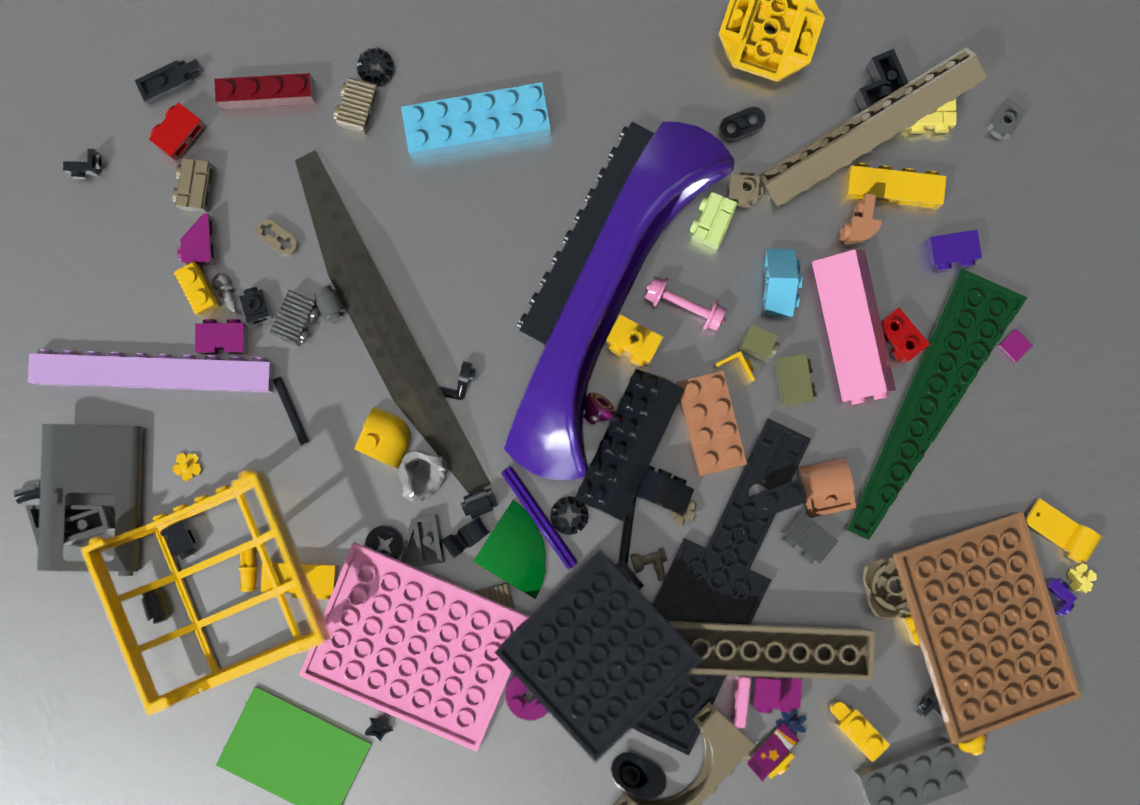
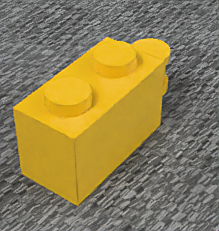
M835 700L830 704V711L837 718L834 723L869 760L873 762L890 746L853 706L848 708L839 700Z

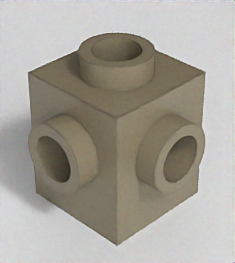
M740 172V175L731 174L727 198L737 202L739 207L755 205L758 198H762L763 184H759L760 176H754L752 172Z

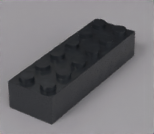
M637 368L635 369L619 401L614 416L609 422L599 448L589 465L588 473L578 488L575 496L576 500L618 520H624L685 390L684 388L666 378Z

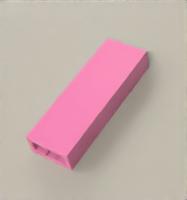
M855 249L812 261L842 401H852V405L867 402L866 397L873 396L874 400L889 397L888 392L896 391L865 250Z

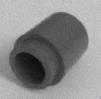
M331 285L314 292V301H316L324 321L330 320L332 323L344 317L342 313L346 309L337 291L332 289Z

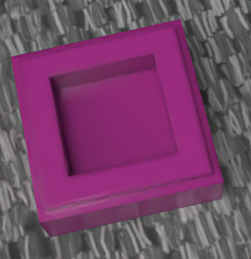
M1017 328L998 345L1014 363L1033 346Z

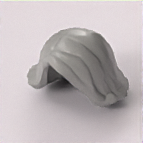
M421 450L407 452L398 468V476L403 485L401 487L402 496L411 502L429 499L444 482L448 470L447 461L443 457L438 458Z

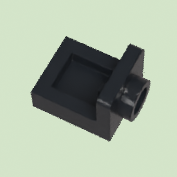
M88 148L87 162L63 161V171L73 179H86V176H98L99 169L102 168V157L94 148Z
M926 696L918 704L919 709L916 713L921 717L925 718L934 709L943 718L936 696Z

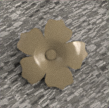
M691 499L684 516L669 510L670 516L674 517L673 520L678 526H683L685 521L688 523L695 521L697 515L692 511L696 510L697 503Z

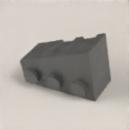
M25 505L38 546L40 505ZM65 505L64 546L115 530V520L110 506Z

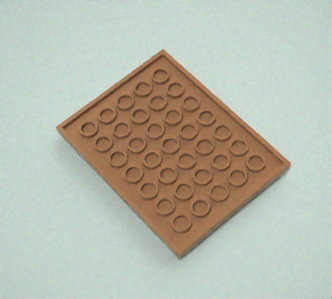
M1017 512L892 554L951 744L957 745L1082 698L1023 512Z

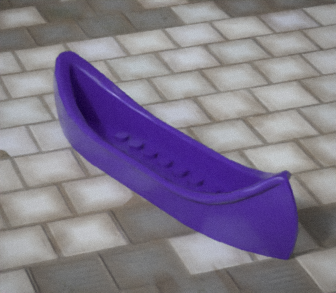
M662 122L628 177L542 352L507 437L504 450L514 461L529 472L554 480L580 479L588 473L583 435L584 402L594 367L646 257L661 233L692 200L731 174L734 170L735 162L731 153L719 139L698 126L681 122Z

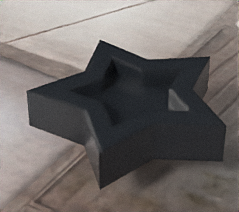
M385 714L378 719L369 717L370 726L365 731V735L376 736L381 741L384 734L393 731V728L387 724V715Z

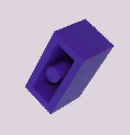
M978 230L932 236L925 240L929 267L937 268L938 271L952 269V265L961 264V268L976 265L975 262L982 258Z

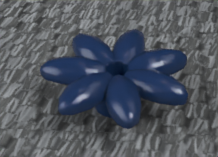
M794 708V712H791V715L781 711L784 720L777 721V726L784 722L796 737L797 731L806 732V729L800 724L805 722L807 717L801 716L797 718L798 710Z

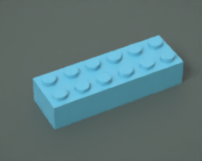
M542 82L401 107L411 159L551 135Z

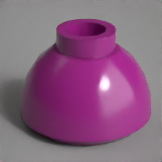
M588 393L584 402L585 420L594 425L596 422H603L612 418L615 413L613 404L599 393Z

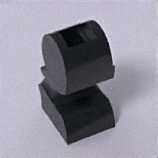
M478 517L460 528L456 534H451L441 541L454 559L463 553L466 548L472 547L490 532L481 522V518Z

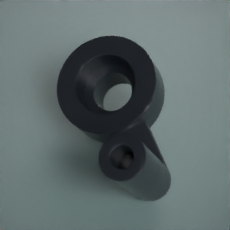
M463 361L457 390L438 386L436 395L463 400L468 382L473 383L476 369L472 368V363Z

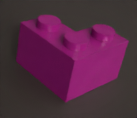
M751 676L749 703L760 713H772L773 709L783 712H794V708H801L802 678Z

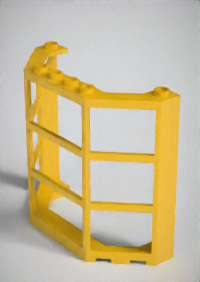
M253 469L239 474L240 479L232 482L233 487L231 488L229 485L215 490L216 495L211 497L208 494L194 499L195 504L188 506L187 503L173 508L174 513L168 516L166 513L159 514L152 518V523L107 539H104L103 536L93 538L88 541L89 546L81 549L148 716L200 693L198 688L201 692H204L300 651L303 652L332 639L264 471L255 473ZM253 487L257 491L272 530L263 535L259 533L244 493ZM236 497L253 540L180 571L174 555L167 546L166 536L162 537L160 532L171 525ZM155 533L172 575L118 595L101 552ZM274 537L293 579L284 585L280 584L264 545L265 542ZM257 547L273 589L199 620L183 578ZM175 581L192 624L138 645L121 602ZM295 587L313 628L312 632L302 636L284 592ZM277 596L294 639L219 669L203 627ZM195 631L212 673L159 696L141 652Z

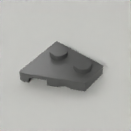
M438 515L412 518L409 526V535L403 546L404 551L401 562L413 567L445 562Z

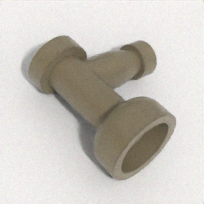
M659 548V551L645 556H641L638 553L630 555L635 573L642 572L645 565L653 563L658 575V581H664L666 574L663 562L668 561L664 548Z

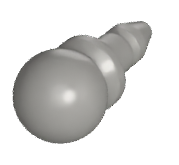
M218 273L213 277L212 285L217 290L218 296L224 298L227 307L235 313L236 302L232 295L234 288L231 286V279L225 273Z

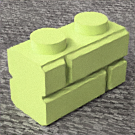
M711 192L709 198L704 196L699 210L703 211L700 220L695 218L690 232L694 233L691 239L718 250L738 203Z

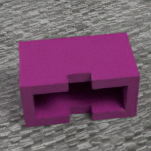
M203 319L202 323H195V352L198 354H219V350H224L228 354H248V325L241 323L240 319H227L226 323H217L215 319Z

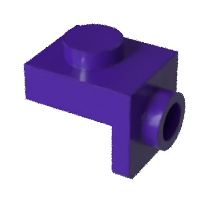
M1048 578L1045 581L1047 589L1060 600L1054 607L1055 614L1058 616L1067 615L1074 608L1075 604L1073 603L1077 597L1068 590L1070 586L1061 578Z

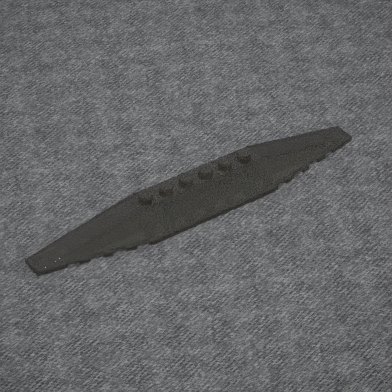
M314 150L296 159L295 163L327 274L393 401L435 453L447 461L448 469L469 494L487 487L491 482L411 333L319 154Z

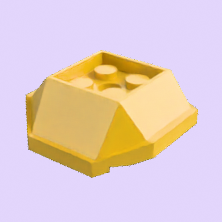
M730 0L718 35L732 67L779 82L810 64L825 16L819 10L815 0ZM771 26L775 29L776 33L772 35L767 34L764 28Z

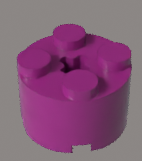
M515 675L510 679L505 698L509 710L515 716L523 720H537L549 712L535 696L532 697V700L527 699V695H524L523 692H528V689Z

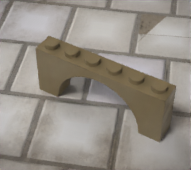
M708 702L692 719L699 727L705 744L704 761L695 780L684 791L666 800H640L625 791L613 805H701L709 795L717 790L719 784L733 773L735 767L744 758L749 756L755 745Z

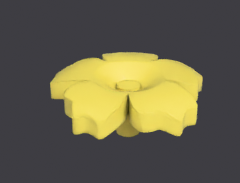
M1081 563L1075 566V570L1069 569L1067 573L1068 580L1072 581L1069 584L1072 591H1080L1081 589L1085 593L1092 591L1093 583L1090 581L1097 580V574L1092 570H1088L1087 564Z

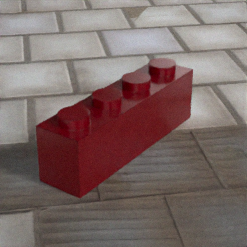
M310 73L214 79L215 102L221 109L315 103L314 79Z

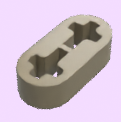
M264 219L258 223L256 232L264 242L282 255L291 256L296 253L298 241L293 235L270 219ZM272 225L271 230L276 236L274 238L269 234L263 236L265 233L262 230L263 227H270ZM280 238L285 241L291 239L290 244L292 248L282 250L284 246L278 240Z

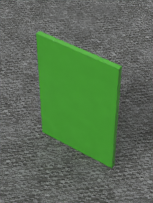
M255 686L226 745L223 747L216 766L294 805H343V801L362 763H364L372 743Z

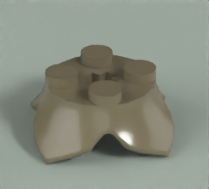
M877 558L869 562L864 568L863 582L868 590V603L874 615L879 619L890 620L902 612L911 614L894 558ZM897 579L899 581L897 585L900 587L898 590L891 591L889 584Z

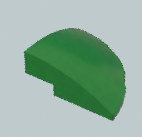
M512 500L473 562L536 599L546 572L545 544L534 520L520 504Z

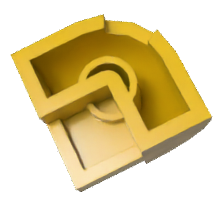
M375 406L365 420L364 428L354 450L398 469L410 447L412 439L410 429L405 421L398 416Z

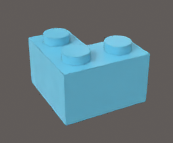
M767 248L764 265L766 282L763 297L764 316L793 317L794 307H799L797 288L802 287V274H799L801 261L796 259V251L793 249Z

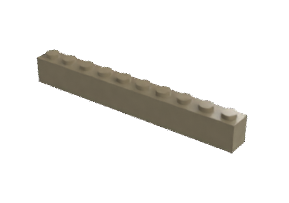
M968 47L962 49L758 175L771 199L777 207L788 203L799 193L809 190L814 184L830 177L843 166L850 165L856 158L864 153L871 152L876 146L892 139L905 128L913 126L921 118L936 112L944 104L954 101L965 91L977 87L980 82L987 79L977 55Z

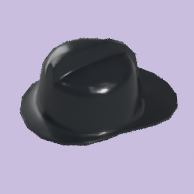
M623 752L612 761V778L617 787L622 791L644 799H655L662 795L666 789V775L655 763L631 752Z

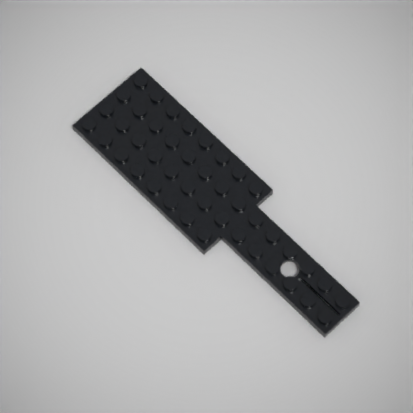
M769 418L766 419L746 461L747 465H744L706 548L686 538H683L653 601V605L668 621L752 623L771 579L750 570L776 514L762 519L758 518L753 502L749 497V490L755 484H761L767 490L792 481L811 438ZM688 674L632 729L689 756L700 733L699 727L692 719L708 702L712 705L714 704L727 675Z

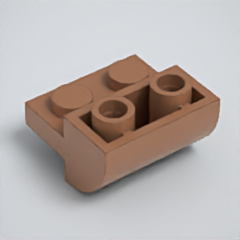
M866 194L861 200H858L857 205H854L852 218L845 222V225L840 230L839 240L843 241L842 248L860 247L879 230L882 220L873 219L876 195Z
M844 457L798 468L799 479L807 499V503H805L807 515L810 518L856 508L853 489H855L849 465Z

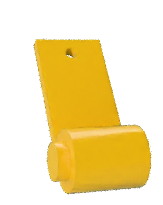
M1040 498L1037 499L1025 519L1029 527L1069 553L1067 557L1079 564L1082 561L1087 562L1102 539V536L1094 530L1077 524Z

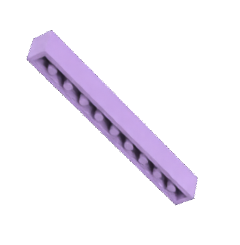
M39 349L38 354L29 353L28 382L33 384L273 393L274 364L267 362V358L253 357V361H243L244 357L229 356L228 361L220 360V356L206 355L205 360L196 359L195 355H181V359H172L171 354H157V358H148L146 353H133V357H124V353L109 352V356H100V352L86 351L85 355H76L77 351L62 350L61 355L53 354L52 350Z

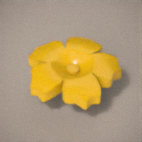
M184 453L177 454L175 461L178 464L172 466V472L176 473L177 476L182 475V481L188 482L194 478L193 474L200 475L202 471L201 465L197 463L199 457L196 454H188L187 456Z

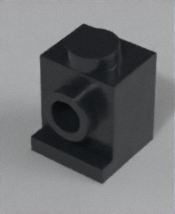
M252 287L244 290V295L239 296L247 324L252 326L274 319L264 290ZM257 300L258 305L256 308L250 307L251 301Z
M187 521L180 522L160 532L162 537H168L169 540L166 542L171 553H175L181 560L193 556V550L199 548Z

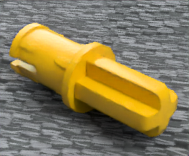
M255 547L240 553V566H238V570H240V591L243 592L256 590L255 569H257V566H255Z

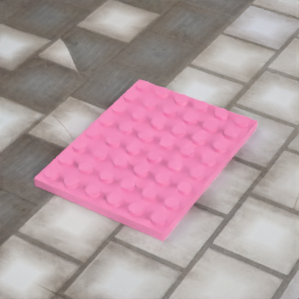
M354 542L323 615L332 639L309 649L299 676L462 746L478 751L511 673V670L494 652L531 616Z

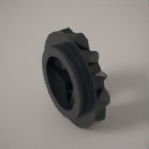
M379 47L368 48L367 51L360 54L358 62H356L359 77L363 81L376 85L386 83L394 72L393 58L387 51ZM380 60L379 66L383 72L377 69L370 72L371 65L369 61L376 63Z
M568 496L559 499L553 505L550 518L557 531L566 535H573L585 528L589 513L584 503L576 500L575 497ZM568 505H570L573 513L580 514V516L572 519L571 526H569L567 519L559 518V515L567 512Z
M385 525L372 529L366 537L365 546L376 551L381 545L378 536L383 540L393 538L388 545L391 553L386 549L379 550L378 552L398 559L403 552L404 544L400 532L391 526Z

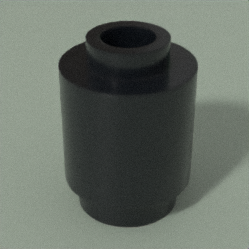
M483 488L463 497L464 502L461 503L465 515H470L472 519L493 511V508L498 506L491 488L487 490Z
M161 587L142 594L141 602L147 621H153V624L167 621V616L171 614L165 592H162Z

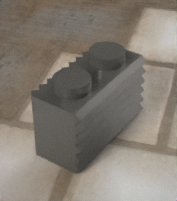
M288 290L269 333L298 347L300 342L305 343L309 335L307 327L310 320L314 322L319 313L316 301Z
M801 510L796 512L780 532L784 535L782 540L791 548L795 546L803 551L801 556L811 564L814 561L820 564L838 543L833 536Z

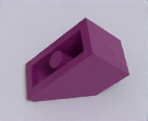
M208 213L202 214L180 239L181 246L177 247L178 259L184 265L196 262L198 265L215 264L213 217Z

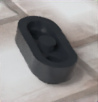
M749 107L729 115L721 121L719 126L720 135L725 140L734 141L757 132L765 123V113L758 107ZM754 117L757 123L751 124L748 119ZM733 126L735 132L729 133L727 127Z

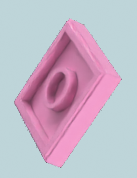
M735 675L731 721L736 727L745 728L750 678L748 676Z

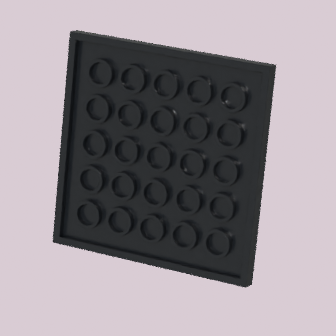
M599 550L494 652L595 762L704 660L602 550Z

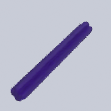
M510 466L503 470L502 476L565 567L571 569L577 565L576 558L513 467Z

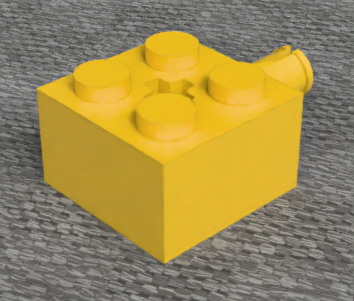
M619 315L605 345L608 346V351L619 357L624 354L630 358V363L642 368L643 365L648 367L663 336Z

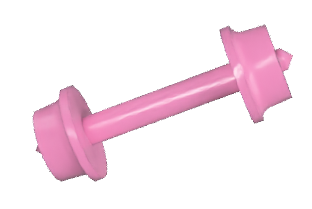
M655 276L652 283L646 285L648 292L645 299L652 302L653 307L657 306L661 297L707 318L703 326L704 330L710 328L717 331L720 324L726 322L724 315L727 308L721 306L718 300H715L711 309L664 289L669 280L667 277L662 279Z

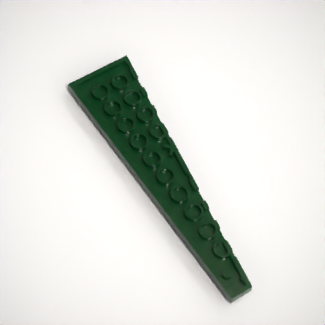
M963 268L959 270L928 342L930 345L925 348L856 508L846 527L847 531L867 540L871 538L889 507L896 500L902 487L911 477L912 472L924 457L931 443L934 442L966 393L967 388L977 376L978 371L984 362L987 361L993 348L1004 335L1003 333L1028 297Z

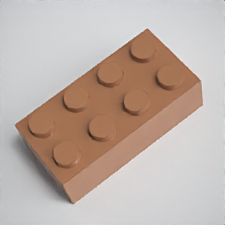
M724 371L676 382L675 384L685 389L679 403L697 475L702 476L747 465Z

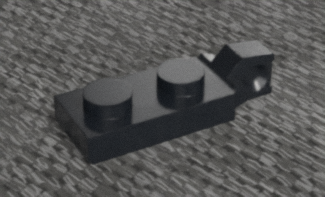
M197 59L188 63L184 60L179 62L176 60L136 79L135 83L144 102L147 104L189 84V82L194 80L192 76L202 72L203 69Z

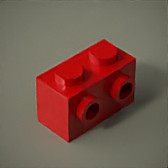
M179 102L167 110L166 118L161 124H157L152 129L149 138L154 145L175 161L180 158L206 125Z
M900 307L881 321L885 343L891 349L889 353L898 363L900 361L902 364L909 362L930 345Z

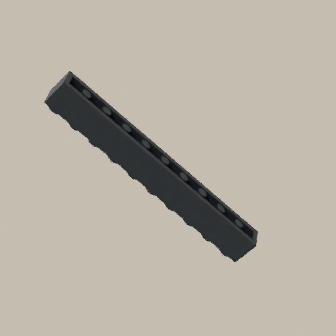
M631 122L629 127H623L618 137L621 140L618 148L613 147L607 159L610 160V163L606 169L601 168L596 178L599 181L597 187L589 190L585 201L588 202L585 209H579L575 216L574 222L577 223L573 231H567L562 241L565 243L562 252L557 250L551 261L554 264L551 272L546 271L540 282L543 285L539 294L536 292L533 294L529 305L532 307L528 315L523 313L517 326L521 327L519 329L520 334L543 346L546 345L617 198L641 154L654 135L653 132L634 122Z

